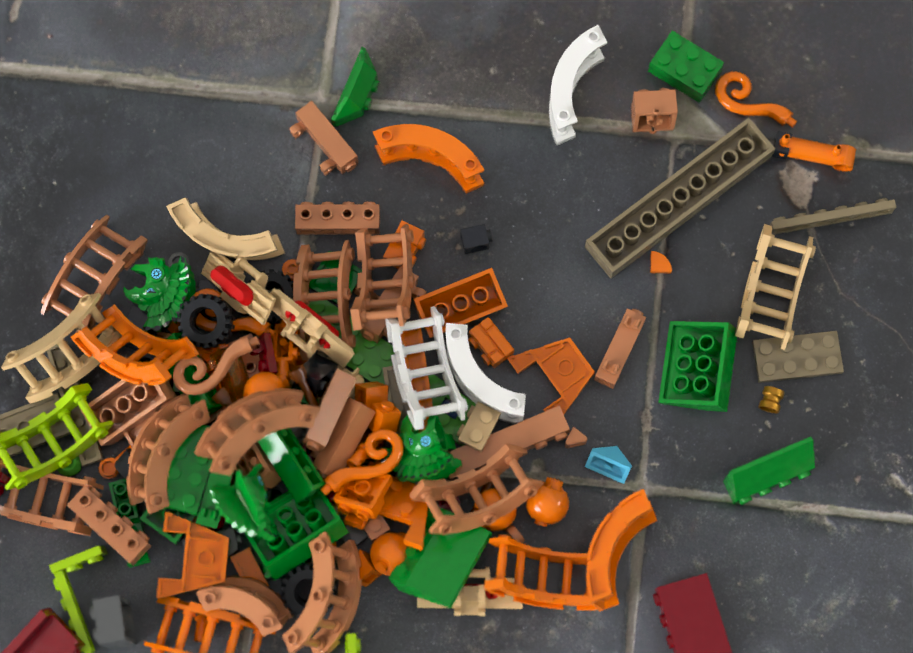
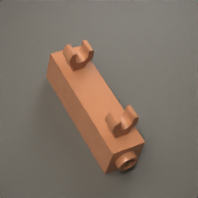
M310 101L295 112L299 122L289 128L290 133L296 139L304 131H307L329 159L319 165L321 167L320 170L325 176L335 167L343 174L346 171H352L357 166L358 158L355 152L313 101Z
M400 266L392 280L403 279L402 266ZM412 273L415 277V288H412L411 297L415 299L425 295L427 292L422 288L416 287L419 276ZM402 287L385 289L379 299L399 298ZM395 306V307H384V308H374V309H372V311L393 310V309H397V306ZM368 320V323H365L360 333L366 340L376 343L380 341L383 335L388 339L386 320Z
M637 309L626 310L595 375V381L614 389L645 323L646 317L643 316L641 311Z
M339 369L334 372L319 404L320 410L313 428H308L302 441L310 450L322 451L326 447L357 379L356 377Z
M350 397L348 398L326 447L322 451L312 450L310 454L316 458L313 465L319 470L318 473L321 477L326 478L334 471L347 466V460L353 455L376 411Z

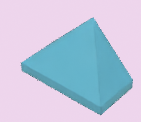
M618 446L592 448L585 467L624 484L632 465Z

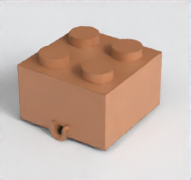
M662 88L657 91L642 89L634 92L631 106L633 132L649 131L651 134H655L657 131L674 130L678 113L676 90Z

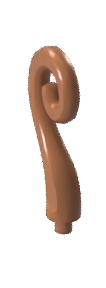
M248 335L231 343L225 350L213 374L207 380L198 384L188 383L184 378V371L188 366L195 365L197 371L194 372L192 377L195 381H198L207 372L205 362L197 356L186 360L181 359L176 364L173 372L175 386L188 395H200L209 392L222 381L237 358L252 352L253 347L260 344L258 337L249 339Z

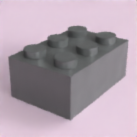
M120 595L92 600L93 606H90V613L92 619H95L96 628H93L95 642L98 641L99 645L109 649L137 645L131 601Z

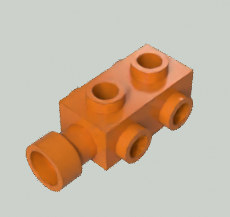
M282 320L280 324H275L274 331H276V334L272 338L278 371L276 375L283 374L290 381L291 378L288 371L289 368L297 366V360L300 359V351L295 343L290 339L288 342L286 336L282 337L280 335L287 326L284 320ZM300 329L297 330L295 333L300 334Z

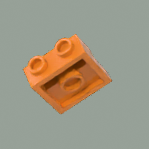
M384 474L374 478L347 482L337 491L333 498L338 511L344 515H349L350 512L354 513L364 521H367L369 518L375 520L385 503L383 497L393 481L391 475Z

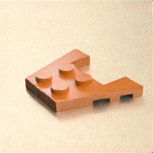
M570 337L507 358L518 374L537 362L561 395L559 399L543 410L548 411L560 405L564 415L595 374L593 368Z
M391 476L393 481L383 497L385 503L378 515L410 525L403 539L404 545L422 551L429 507L426 502L413 501L409 494L417 484L408 481L401 482L399 478ZM351 512L344 518L346 525L363 530L368 520H361L356 514Z
M165 512L163 532L186 534L182 579L158 578L157 598H164L224 583L226 581L230 538L170 512Z

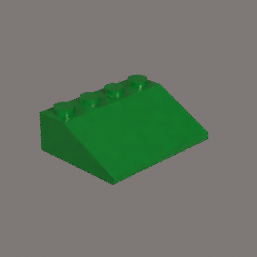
M670 321L658 403L705 411L727 412L737 341L735 336L736 328L729 322Z
M808 437L731 470L723 482L733 504L740 502V505L752 501V496L757 494L760 497L772 492L771 488L779 485L780 488L792 484L791 480L798 477L799 480L811 476L810 472L815 468L813 439Z
M321 490L317 491L310 498L298 503L292 497L290 491L270 502L271 504L267 512L270 514L273 528L279 535L276 540L270 542L262 536L260 538L258 535L250 537L248 533L244 532L274 581L312 557L309 543L322 533H328L331 544L349 533Z
M440 508L443 515H455L448 510ZM429 509L423 550L421 551L410 546L407 547L405 550V560L393 569L388 579L401 592L452 608L492 533L482 527L446 535L430 533L429 529L436 522V519Z

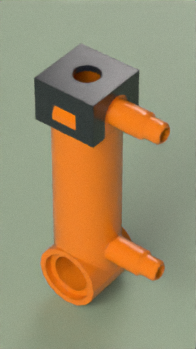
M778 131L773 145L775 151L772 157L785 160L787 157L829 165L839 171L853 170L856 148L839 144L835 146L792 137V133Z

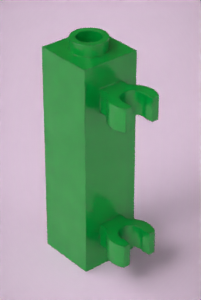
M234 470L231 476L210 472L196 519L197 524L215 529L218 528L221 518L220 511L215 509L216 502L212 501L210 489L214 485L230 486Z

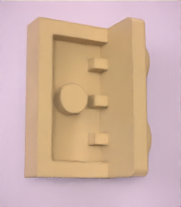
M477 402L476 406L472 405L467 413L469 419L466 425L462 424L458 430L459 443H464L482 452L501 412L480 402Z

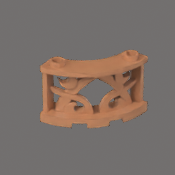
M236 575L226 576L224 583L197 591L204 611L227 609L238 612L250 619L263 636L280 630L288 619L295 616L290 613L289 608H285V602L281 599V595L278 592L275 593L267 587V584L253 578L237 577Z

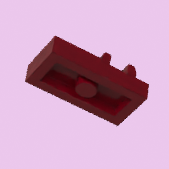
M263 333L258 338L260 344L256 345L257 349H253L250 355H259V372H271L276 375L278 371L271 333Z

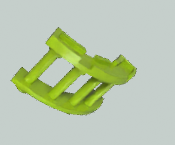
M88 383L72 386L55 403V409L48 414L43 412L28 421L29 426L21 430H17L15 427L0 433V457L12 476L5 486L7 490L13 488L21 489L28 483L46 476L59 468L68 467L73 459L90 448L99 439L108 435V430L114 423L112 420L100 423L86 401L88 394L92 391ZM78 405L92 426V429L85 436L81 434L70 416L71 411ZM59 420L64 421L76 441L74 445L64 452L50 431V426ZM37 434H43L56 456L41 464L28 443L29 439ZM15 445L20 446L33 468L19 472L7 449Z

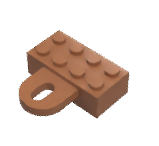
M121 380L91 401L89 406L100 423L111 420L114 423L108 430V435L98 440L100 445H114L126 437L130 446L133 447L136 437L151 416L153 417L161 409L162 405L177 396L168 380L157 385H148V383L143 382L138 385ZM84 415L85 419L87 420L89 426H90L91 429H92L91 424L89 423L88 419H87L86 416Z

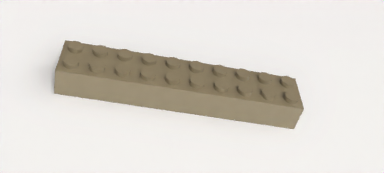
M747 118L588 238L585 248L610 279H612L771 158L775 147L751 119Z

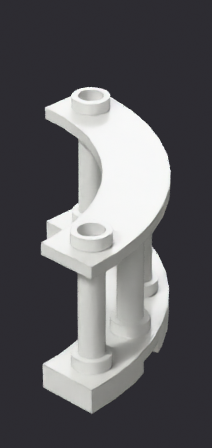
M599 25L587 30L574 40L565 50L555 69L551 85L549 118L550 128L556 145L575 138L576 134L572 124L577 123L578 120L572 105L573 91L579 79L586 72L604 61L605 57L600 47L606 45L607 41Z
M435 306L430 307V318L409 321L404 326H399V321L396 318L385 319L388 343L392 342L394 355H391L395 378L403 403L407 402L410 408L407 414L415 430L424 428L423 420L426 417L456 411L460 420H465V411L468 410L466 399L462 398L456 386L448 362L442 332L444 318ZM432 326L434 341L411 346L402 345L401 334H403V331ZM436 349L439 365L414 370L407 369L406 355ZM442 373L445 387L420 392L413 390L411 384L413 378ZM448 394L452 402L429 408L421 407L419 404V400Z
M446 323V347L449 365L458 386L466 397L475 404L480 402L501 412L499 417L501 421L511 424L523 421L526 394L509 391L491 381L480 370L471 354L467 335L468 325Z

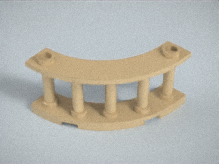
M186 197L166 206L176 224L185 234L202 247L235 259L245 257L247 260H265L286 254L278 235L272 236L269 230L254 235H231L222 232L210 223L200 210L197 202L190 204Z
M764 224L756 248L755 260L757 262L753 261L741 304V317L739 316L735 336L744 338L745 332H750V330L782 338L781 349L785 350L787 342L791 343L794 336V331L791 328L796 302L808 260L813 258L816 246H813V237L810 236L806 246L775 238V235H772V226ZM776 246L802 253L803 256L799 268L768 260V257H765L767 248ZM768 268L796 276L793 291L761 283L762 280H758L761 269ZM762 291L790 299L787 313L757 305L753 301L755 292ZM758 313L785 321L784 330L753 322V319H750V314Z
M100 293L84 295L68 317L51 332L36 342L17 351H11L6 355L1 368L7 370L15 367L30 385V390L25 397L30 404L53 396L54 393L52 391L60 387L68 388L100 363L93 356L89 358L85 353L78 358L64 340L75 328L79 331L85 327L82 321L89 313L98 324L105 319L95 306L101 297ZM111 325L102 332L98 340L109 347L121 337V334ZM56 344L71 362V365L60 372L54 368L44 355L45 351ZM36 358L50 377L37 381L23 363Z

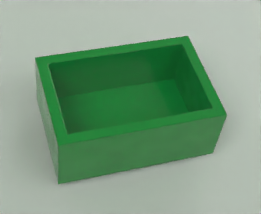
M671 31L651 60L648 72L700 103L721 73L724 62L676 32Z

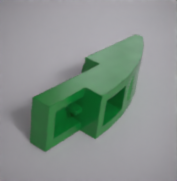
M121 479L109 483L113 505L118 509L116 514L121 518L125 515L134 524L131 528L137 533L141 530L146 534L143 521L140 520L141 514L138 504H130L127 480ZM147 551L134 566L127 561L129 568L151 562L149 552Z

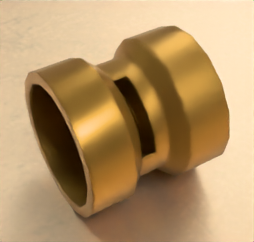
M764 386L762 392L764 397L760 400L759 409L769 413H779L781 408L779 402L783 399L785 392L775 387Z

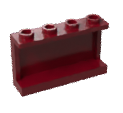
M707 573L655 589L656 593L653 594V599L656 607L660 606L662 612L659 618L662 627H666L669 636H666L669 649L673 648L674 653H732Z
M49 607L41 609L2 653H82L80 650L85 644Z

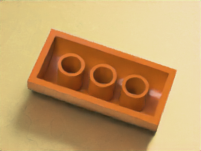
M492 268L413 299L420 319L430 318V307L435 306L439 313H442L444 318L443 333L446 332V323L465 325L508 307ZM432 326L424 327L428 338L434 337Z

